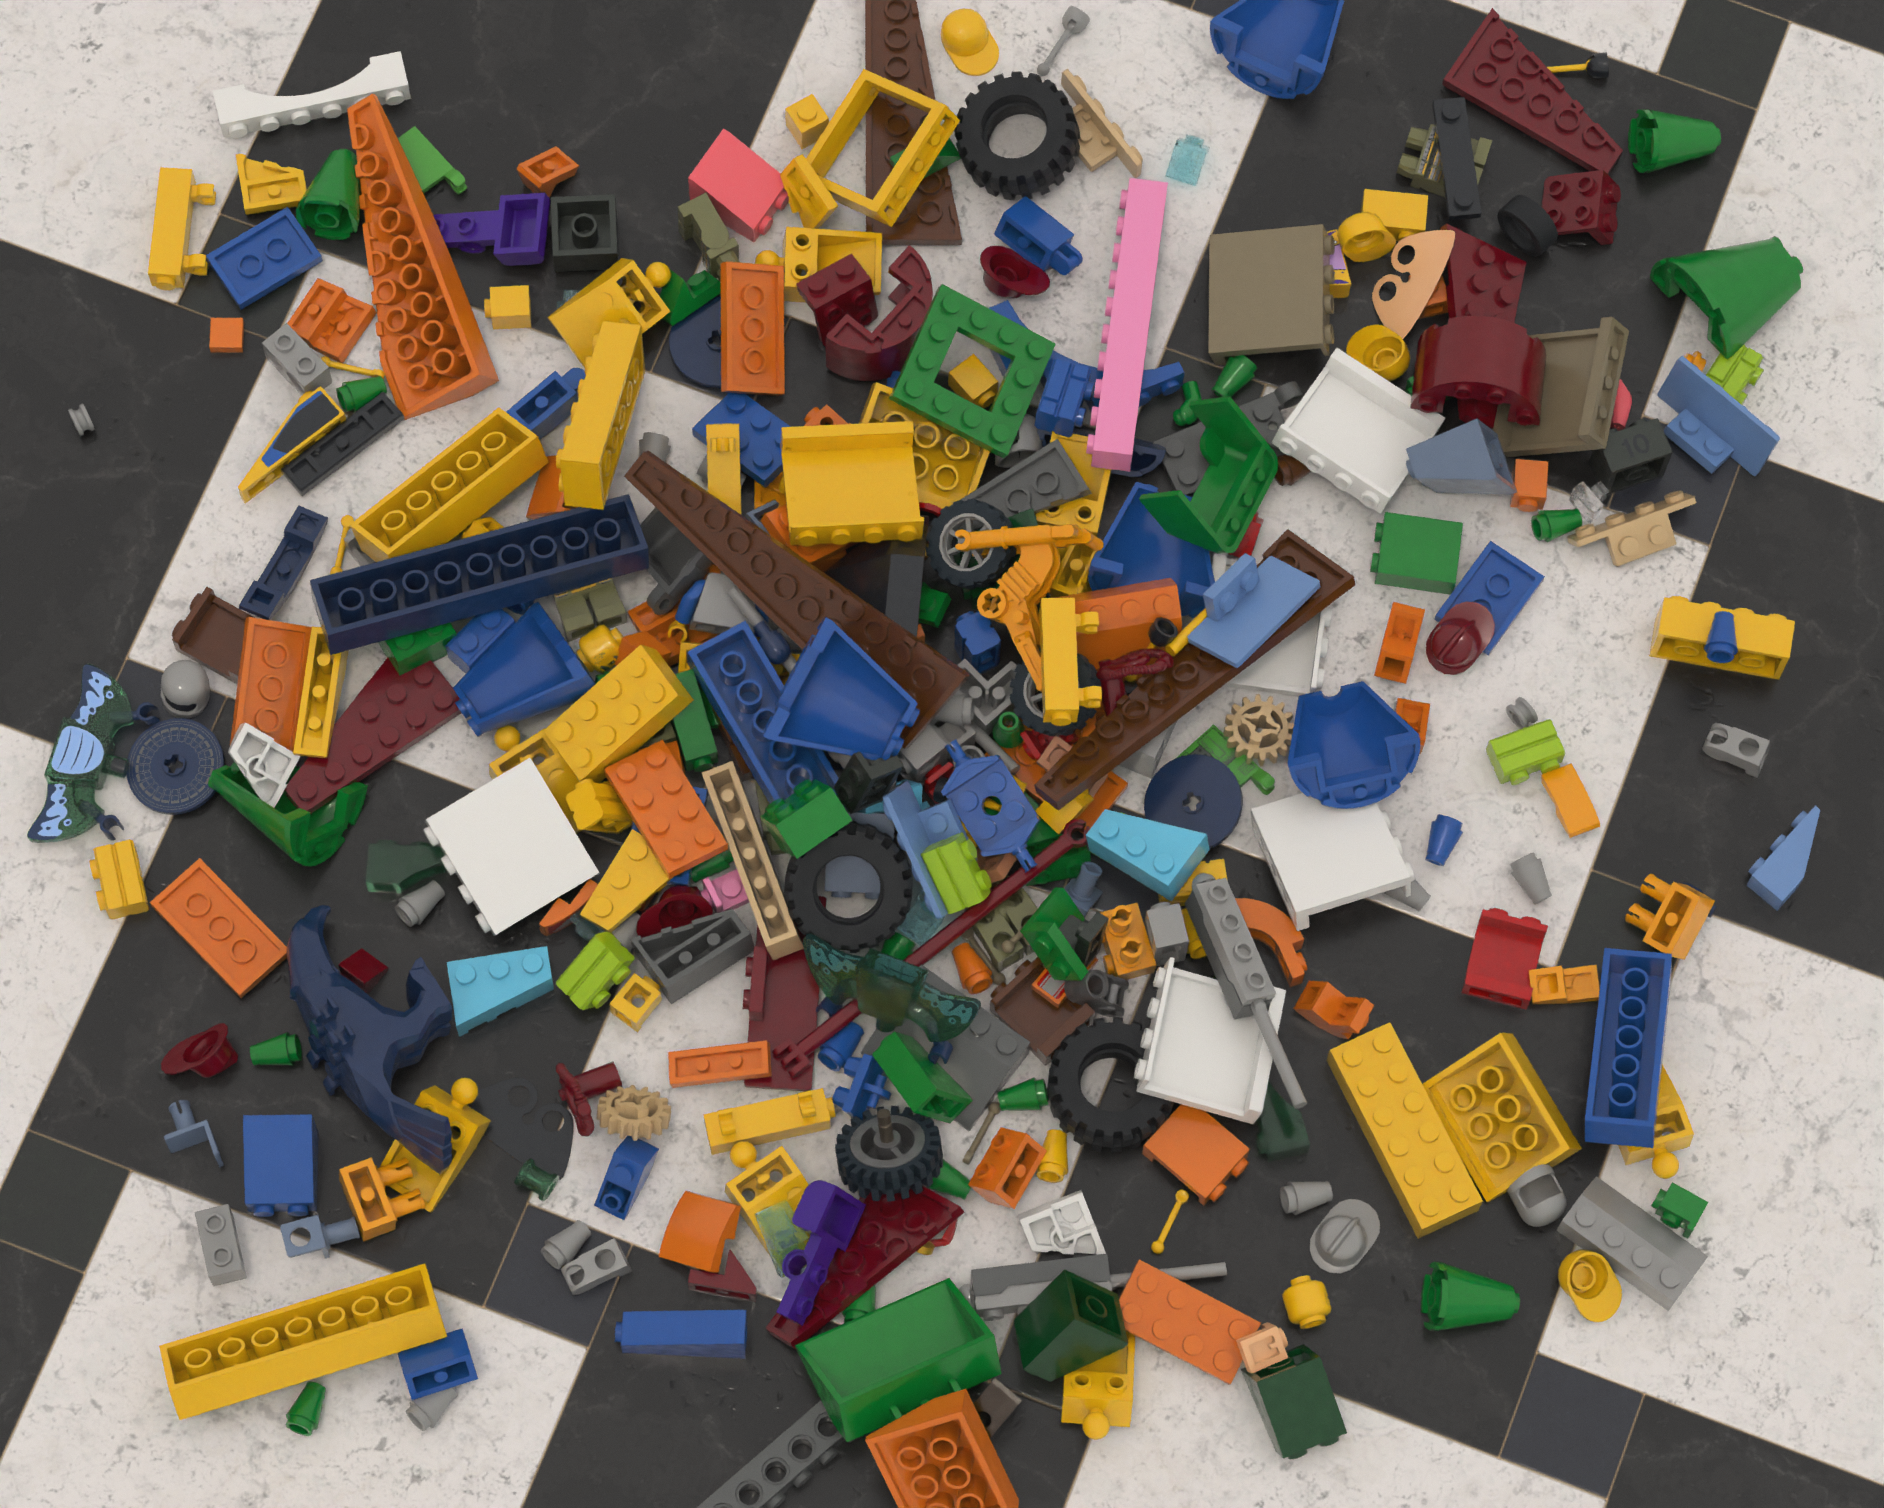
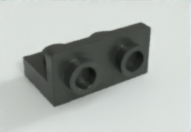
M861 752L854 753L834 786L837 797L841 803L845 804L851 814L882 802L883 796L889 792L904 765L897 755L887 760L879 758L868 764Z

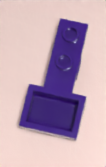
M546 193L500 195L499 210L433 214L447 248H458L467 253H482L486 250V246L494 245L493 255L506 266L532 265L544 261L551 199Z
M822 1180L809 1184L792 1218L793 1224L810 1234V1238L804 1250H793L783 1260V1273L791 1280L776 1313L802 1326L806 1317L812 1312L814 1299L820 1286L827 1278L828 1268L836 1250L846 1251L866 1206L834 1184ZM807 1264L805 1271L801 1274L802 1268Z

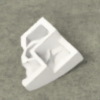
M246 722L240 724L228 750V753L257 796L275 808L287 786L286 782L301 756L294 755L292 751L276 743L274 738Z
M1081 1190L1018 1214L1032 1251H1058L1062 1254L1072 1255L1074 1253L1106 1254Z

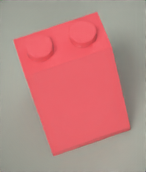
M724 128L688 177L690 200L707 193L725 226L752 242H755L760 234L765 235L769 231L773 223L772 217L778 209L782 211L786 207L789 197L784 189L780 177L781 173Z

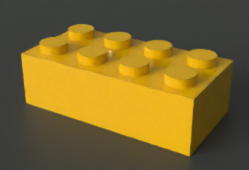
M1681 596L1664 597L1655 618L1649 656L1779 680L1790 658L1795 621L1787 620L1785 616L1780 614L1765 616L1754 614V611L1747 608L1732 610L1721 608V605L1714 602L1699 604L1689 602L1687 598ZM1719 611L1730 612L1734 615L1738 652L1734 655V659L1728 663H1716L1709 660L1707 652L1704 650L1714 614Z
M639 645L543 731L580 781L593 779L594 783H600L606 778L604 768L632 755L694 699L656 649Z

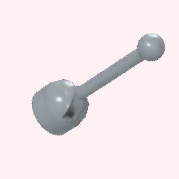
M1074 6L1068 7L1062 18L1065 31L1045 62L1038 65L1037 72L1039 75L1045 76L1049 73L1050 64L1070 33H1080L1086 28L1090 18L1085 12Z

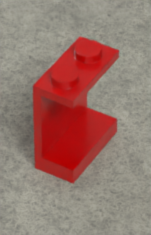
M1483 909L1478 921L1461 993L1526 1010L1533 991L1530 985L1529 970L1537 968L1543 939L1548 926L1541 924L1540 920L1533 917L1524 916L1520 919L1508 916V912L1502 909Z

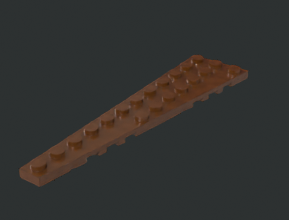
M865 0V70L935 100L916 0ZM882 92L878 93L866 112V197L871 200L874 199L893 169L890 164V157L907 148L928 115L927 112ZM946 166L922 179L892 227L866 216V232L882 233V245H962L948 167Z
M650 451L643 452L624 475L636 489L802 650L811 635L816 636L818 632L817 627L821 620L827 617L918 703L916 708L920 710L913 726L910 728L905 725L899 736L904 739L902 745L904 749L912 745L969 678L970 674Z
M1287 529L1262 554L1263 560L1257 565V568L1269 556H1273L1318 579L1321 587L1238 668L1188 643L1180 652L1172 656L1174 662L1172 668H1167L1156 674H1144L1137 681L1138 686L1128 696L1124 694L1116 702L1117 707L1107 717L1103 715L1095 723L1096 729L1088 737H1081L1072 746L1071 750L1063 755L1035 784L1036 793L1059 811L1354 587V576Z

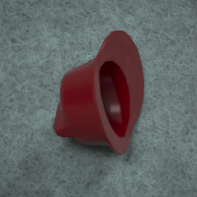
M990 246L985 248L980 255V263L984 270V284L990 292L997 296L1014 299L1019 298L1022 294L1038 295L1045 292L1050 286V279L1047 273L1010 248Z
M1466 601L1456 604L1432 630L1426 641V654L1431 665L1444 674L1456 675L1465 672L1473 665L1494 636L1495 623L1492 614L1485 606L1477 602Z
M673 886L664 891L658 903L641 914L637 921L636 932L638 936L640 935L643 938L660 933L661 929L667 927L674 929L692 924V920L712 915L713 909L710 903L701 896L697 886Z
M219 1023L204 1032L179 1042L164 1056L161 1070L165 1074L173 1075L190 1069L205 1078H210L224 1071L238 1060L236 1051L226 1037L228 1026L225 1023Z

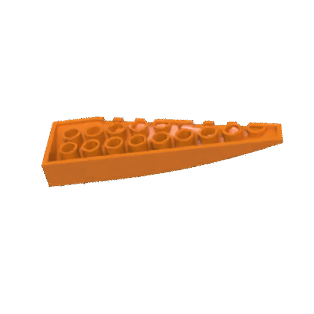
M372 93L347 108L352 148L356 150L357 156L355 173L356 178L360 179L361 195H359L360 209L364 210L365 223L362 226L369 275L373 278L374 291L371 292L372 303L376 305L378 322L375 323L377 336L381 339L382 351H379L380 363L397 408L404 415V420L474 396L497 383L499 379L433 213L377 96Z

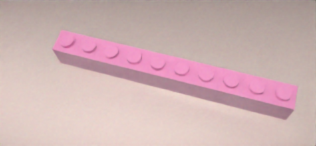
M1130 178L1128 190L1121 191L1119 209H1125V216H1118L1116 235L1122 236L1121 244L1114 243L1112 262L1118 263V268L1110 272L1109 289L1114 290V297H1107L1105 316H1109L1111 319L1110 325L1103 324L1101 343L1107 344L1106 352L1100 351L1097 371H1103V378L1096 379L1094 398H1098L1100 401L1099 407L1092 406L1090 426H1096L1095 435L1088 434L1086 454H1092L1091 467L1128 472L1131 470L1168 182Z

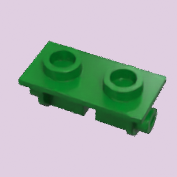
M1087 845L1081 848L1070 849L1028 882L1026 886L1077 878L1082 864L1087 861L1091 862L1090 851L1087 849ZM1042 850L1029 853L1033 858Z

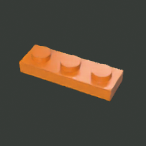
M767 1040L668 1052L669 1081L672 1088L772 1076L770 1043Z

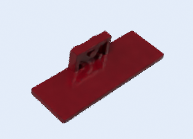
M818 896L820 902L826 908V897ZM757 924L756 946H754L753 957H747L745 977H751V988L744 989L743 1009L749 1010L748 1042L767 1040L770 1043L772 1076L745 1079V1087L791 1091L812 1090L815 1051L807 1056L812 1066L796 1078H792L789 1071L798 1064L797 1061L787 1068H784L780 1063L790 1053L787 1051L779 1058H776L772 1053L787 1038L791 1037L797 1044L817 1028L818 1013L816 1012V1007L819 1003L822 960L819 964L812 958L808 947V936L806 934L803 935L799 930L804 949L773 960L765 946Z

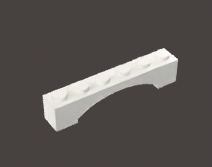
M401 51L370 57V64L354 77L332 88L311 94L297 96L264 95L245 90L244 84L213 90L223 137L241 138L248 133L260 130L270 132L278 129L279 126L289 124L303 125L310 120L322 117L336 118L342 113H346L347 108L372 93L377 96L381 105H398L404 100L411 99Z

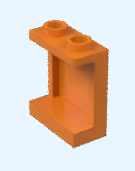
M1180 1104L1143 1145L1142 1154L1151 1162L1156 1159L1199 1197L1198 1202L1204 1206L1210 1199L1215 1202L1227 1189L1224 1183L1231 1175L1237 1178L1249 1164L1246 1158L1250 1149L1206 1111Z

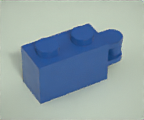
M1026 196L1003 213L994 235L1043 271L1052 267L1058 273L1067 275L1083 261L1081 253L1070 244L1074 234Z
M572 368L562 377L554 371L506 412L536 434L539 440H541L571 415L573 402H578L579 381L586 377L585 371L581 368Z

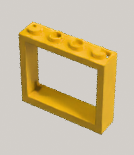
M863 69L825 130L819 136L806 160L814 168L817 176L836 202L892 227L955 130L960 119L945 104ZM882 92L923 110L928 115L874 199L871 200L824 177L878 93Z

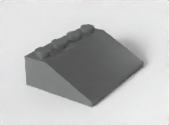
M921 964L918 968L921 982L917 993L910 1000H895L889 1010L896 1013V1023L894 1024L890 1020L882 1019L862 1049L861 1054L873 1056L872 1054L880 1046L881 1041L894 1031L913 1037L929 1053L933 1046V1041L927 1019L934 1017L942 1039L948 1041L953 1046V1051L947 1064H944L940 1056L937 1063L973 1100L954 1121L970 1131L989 1104L998 1095V1091H1001L1027 1057L1030 1051V1042L982 1007H979L973 1020L966 1022L963 1021L962 1015L958 1013H945L940 1005L933 1004V999L922 995V990L926 987V983L949 995L966 996ZM956 1016L958 1021L953 1022L950 1017Z

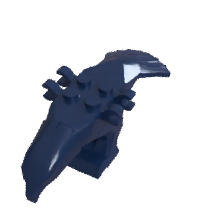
M326 905L312 908L304 918L299 919L292 927L287 945L290 999L297 1003L310 1034L308 1040L312 1049L307 1053L306 1058L313 1069L318 1068V1063L325 1059L326 1063L324 1065L328 1076L323 1080V1085L330 1096L334 1095L335 1089L341 1085L345 1094L365 1115L390 1137L401 1143L416 1158L441 1175L449 1168L452 1162V1131L448 1117L428 1111L393 1095L391 1084L397 1069L420 1062L428 1043L438 1036L445 1037L449 1035L451 1029L449 1021L452 1020L451 1003L422 957L415 960L406 981V1000L411 1008L402 1012L380 1005L356 984L341 975L340 971L333 964L323 938V929L326 919L331 913V908Z

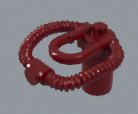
M1146 648L1133 651V653H1127L1114 660L1103 659L1099 661L1096 678L1100 679L1102 704L1106 717L1117 707L1116 702L1124 694L1127 695L1123 677L1137 674L1143 675L1144 673L1156 674L1167 668H1172L1174 666L1172 656L1164 650ZM1150 658H1157L1154 664L1145 665L1150 662Z
M612 1061L573 1076L564 1063H558L556 1065V1072L560 1077L559 1082L562 1088L558 1090L559 1096L562 1101L567 1100L568 1107L574 1116L578 1133L581 1136H590L594 1131V1122L588 1099L604 1094L607 1090L617 1089L618 1086L622 1087L617 1068Z

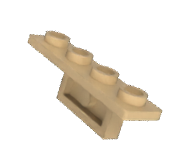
M1068 69L1062 72L1061 85L1076 104L1072 109L1080 130V138L1078 139L1080 145L1079 158L1090 172H1093L1117 156L1134 178L1139 177L1143 162L1140 152L1134 146L1130 147L1126 143L1121 128L1115 122L1111 123L1107 119L1103 106L1097 99L1092 100L1088 95L1082 79L1078 75L1073 76Z
M1683 491L1668 493L1664 496L1665 500L1658 503L1645 502L1635 506V511L1626 515L1624 513L1609 515L1605 518V522L1599 525L1586 524L1575 529V534L1567 536L1568 542L1576 547H1581L1605 538L1612 563L1618 567L1676 545L1668 514L1695 504V496L1683 493Z

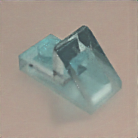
M786 1200L755 1213L777 1275L781 1278L785 1277L782 1270L785 1256L796 1249L804 1250L806 1247L804 1241L808 1239L806 1232L793 1224L794 1212Z

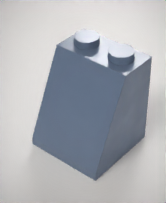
M1478 419L1406 449L1409 460L1406 461V466L1411 477L1418 479L1423 486H1428L1436 493L1512 495L1517 492L1498 434Z
M842 804L851 819L857 821V824L875 826L878 831L887 833L894 841L895 825L892 820L887 818L885 813L864 814L855 812L851 814L845 804ZM841 856L826 864L825 891H832V897L849 898L852 896V892L865 893V898L878 899L880 894L879 876L873 866L866 860L856 856Z

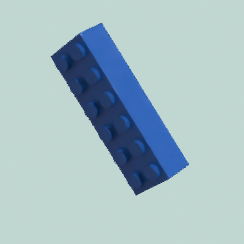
M746 620L687 652L688 666L690 669H693L698 683L769 804L779 798L785 800L794 793L793 789L795 786L807 779L811 781L816 779L830 786L836 794L834 786L839 778L822 750L773 741L763 737L767 721L775 713L774 705L784 685Z
M1604 948L1585 1115V1142L1647 1148L1654 1147L1672 975V954Z

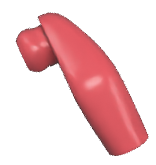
M1621 379L1619 380L1610 428L1617 429L1618 431L1625 429L1632 406L1631 394Z

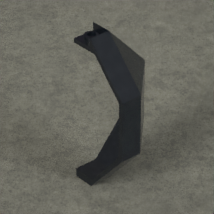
M920 515V517H924L922 539H914L907 542L900 540H886L878 543L861 542L825 571V574L916 637L926 544H928L926 536L929 527V516Z

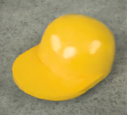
M966 8L955 10L946 16L941 26V41L955 67L962 73L971 76H980L990 72L998 62L999 48L987 28L985 19L977 11Z
M1370 212L1354 214L1346 218L1338 228L1337 237L1343 253L1355 262H1367L1378 259L1389 253L1396 245L1395 237L1384 227L1381 219L1376 214Z
M1370 325L1360 329L1350 338L1346 347V352L1349 356L1389 382L1403 375L1410 364V351L1404 340L1383 325Z
M1587 1249L1576 1250L1563 1259L1558 1269V1281L1565 1293L1571 1297L1579 1313L1587 1320L1593 1322H1603L1611 1318L1620 1306L1622 1289L1608 1261L1602 1255Z

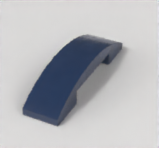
M298 505L284 529V538L259 580L252 582L239 604V609L266 620H271L294 590L310 562L325 530L328 517Z

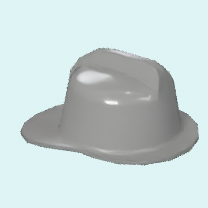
M1356 1199L1344 1200L1335 1205L1315 1229L1310 1239V1253L1313 1261L1321 1269L1329 1273L1341 1274L1353 1269L1372 1247L1380 1233V1220L1377 1212L1369 1204Z

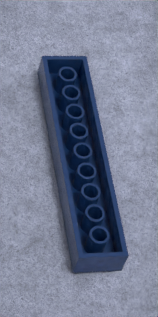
M629 494L606 500L604 510L578 507L310 580L312 600L329 653L333 655L648 569L649 548Z

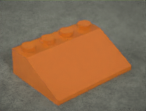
M1172 578L1053 597L1075 598V614L1098 612L1099 626H1097L1096 634L1076 632L1077 653L1085 656L1096 670L1099 668L1098 662L1103 659L1114 660L1127 653L1146 649L1151 643L1148 631L1156 618L1162 617L1171 621L1177 628V635L1183 630L1178 588ZM1156 646L1154 648L1166 651L1165 647ZM1150 658V662L1145 665L1154 664L1157 658ZM1137 674V678L1135 681H1138L1143 675Z
M967 1389L936 1397L866 1436L865 1441L898 1508H1018L1019 1498Z

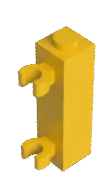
M160 167L148 275L151 285L161 290L184 288L186 273L205 276L208 272L206 255H188L193 204L198 202L203 205H215L216 192L214 191L213 184L202 183L196 185L192 169Z
M739 423L706 424L708 492L742 515Z
M1041 598L1039 621L1043 723L1051 722L1055 726H1066L1071 724V722H1077L1079 706L1100 708V701H1102L1101 686L1078 688L1076 632L1084 634L1097 633L1099 617L1098 612L1075 614V598Z
M823 1088L703 1114L712 1155L728 1152L734 1144L740 1141H747L755 1146L831 1129L830 1118L836 1117L832 1097L825 1098Z

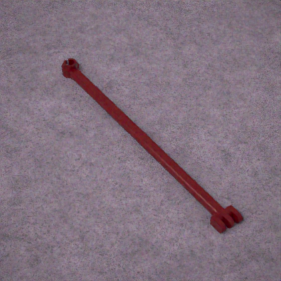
M1082 819L1069 821L1064 827V834L1033 857L1034 861L1038 864L1037 866L1031 868L1026 873L1023 867L1019 868L991 890V893L984 901L968 908L902 960L901 963L918 970L921 964H926L1070 849L1081 848L1087 845L1086 834L1090 827L1087 826L1086 830H1084L1086 822ZM1075 831L1084 832L1081 840H1074L1072 834ZM879 981L874 982L797 1044L789 1037L772 1051L776 1058H779L787 1051L790 1053L780 1062L784 1068L797 1061L798 1064L789 1071L792 1078H796L812 1066L807 1056L886 995Z

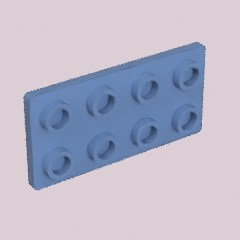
M1683 356L1677 359L1657 393L1658 397L1679 413L1664 429L1665 435L1711 474L1731 457L1750 474L1756 476L1780 440V437L1769 426L1760 421L1745 406L1736 401L1720 385L1712 381L1696 365Z
M1245 553L1203 593L1207 617L1187 636L1188 642L1238 668L1321 587L1320 581L1273 556H1269L1257 568L1255 558Z
M907 780L883 796V809L887 818L892 820L896 827L899 846L909 856L912 875L916 881L921 883L925 892L924 900L930 912H934L936 919H940L946 916L948 911L924 863L921 853L929 845L963 832L966 840H968V837L951 798L921 810Z

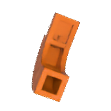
M1235 898L1252 938L1264 942L1274 951L1289 987L1301 984L1304 979V972L1307 971V965L1302 953H1296L1295 951L1302 949L1304 937L1300 930H1296L1292 919L1269 903L1251 898Z

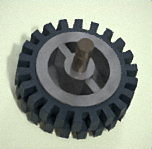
M883 1106L876 1108L877 1115L872 1116L870 1110L862 1112L863 1121L857 1116L850 1119L851 1126L845 1124L841 1128L842 1134L837 1135L835 1152L839 1176H841L844 1185L848 1184V1188L852 1193L858 1190L859 1196L866 1199L871 1192L873 1201H880L882 1194H886L887 1201H895L894 1194L900 1193L902 1199L909 1198L910 1189L917 1195L923 1191L922 1184L929 1187L933 1184V1177L938 1178L940 1175V1168H943L941 1138L938 1127L934 1126V1121L930 1117L925 1119L923 1115H913V1111L909 1107H905L903 1113H900L899 1106H891L890 1113Z

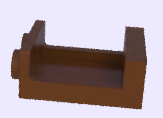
M206 587L202 594L198 593L192 600L189 608L190 613L184 621L180 620L176 624L172 632V641L176 651L238 684L245 620L247 617L253 616L220 599L214 594L213 589Z
M1037 957L1032 962L1029 960L1023 962L1014 973L1016 977L1008 985L1003 982L995 988L990 995L992 998L990 1001V1011L1001 1022L1030 1042V1051L1046 1066L1052 1061L1055 1051L1059 1050L1061 1041L1068 1034L1072 1036L1075 1034L1076 1027L1083 1023L1088 1027L1093 1022L1095 1011L1087 1003L1082 1006L1071 1002L1068 997L1057 1008L1032 990L1031 985L1045 969L1043 963Z

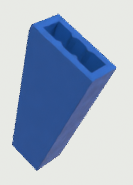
M746 1310L623 1312L622 1322H616L615 1342L621 1343L622 1353L746 1359L747 1313Z

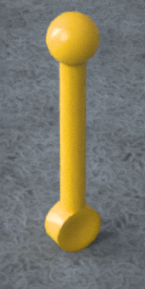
M327 356L321 357L328 367L371 377L381 376L382 379L385 376V372L380 369H365L331 361Z
M345 515L341 519L343 531L335 566L331 568L330 575L343 571L341 565L346 547L344 538L351 528L350 524L354 522L353 517L350 515Z
M1182 1189L1176 1192L1174 1207L1158 1240L1154 1241L1151 1245V1250L1155 1254H1160L1164 1251L1163 1243L1182 1204L1188 1201L1189 1194L1186 1190Z

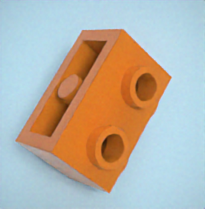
M1000 1127L981 1163L977 1166L968 1186L990 1203L1015 1209L1047 1150L1027 1133Z

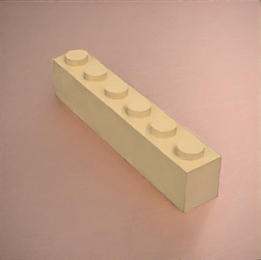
M733 761L702 772L769 954L773 960L804 949L795 921L789 915L783 889L743 782Z

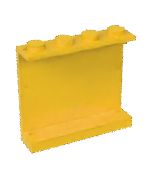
M913 421L781 428L780 447L790 545L808 547L827 543L844 545L849 542L878 543L886 540L907 542L914 539H922L924 517H920L912 448L914 436Z

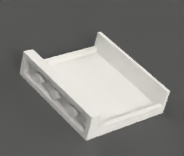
M1336 348L1326 366L1286 422L1280 426L1272 444L1277 446L1284 454L1291 455L1306 465L1310 471L1318 473L1331 481L1338 489L1346 491L1360 500L1367 508L1374 509L1381 514L1409 474L1406 466V461L1409 460L1406 449L1435 437L1445 417L1437 412L1425 413L1417 409H1410L1411 395Z
M1214 553L1212 570L1215 582L1237 561L1236 559L1227 558V554ZM1326 607L1223 686L1297 697L1313 693L1316 688L1322 689L1325 669L1319 668L1320 657L1326 658L1329 638H1323L1324 627H1330L1332 608Z
M531 758L521 762L425 820L428 826L423 829L426 837L433 847L439 844L445 856L440 858L450 876L454 873L457 874L462 883L458 887L462 897L467 904L471 902L475 904L479 911V914L475 916L476 920L485 933L491 931L493 936L599 873Z
M1304 793L1251 809L1253 832L1297 931L1310 927L1309 915L1402 887L1405 896H1411V882L1415 880L1412 867L1409 862L1404 863L1401 857L1403 851L1399 838L1397 836L1392 837L1389 831L1391 823L1385 810L1380 811L1378 807L1379 801L1358 808H1334L1322 805L1320 800L1311 796L1307 797Z
M1170 957L1163 968L1158 967L1154 977L1153 986L1157 987L1158 990L1156 998H1151L1147 1010V1017L1151 1018L1150 1028H1145L1140 1047L1144 1048L1145 1051L1143 1059L1139 1058L1134 1072V1078L1139 1079L1136 1092L1254 1124L1263 1110L1273 1060L1254 1015L1234 1020L1218 980L1174 968L1175 958ZM1274 987L1276 995L1268 1006L1267 1012L1278 1035L1286 990Z

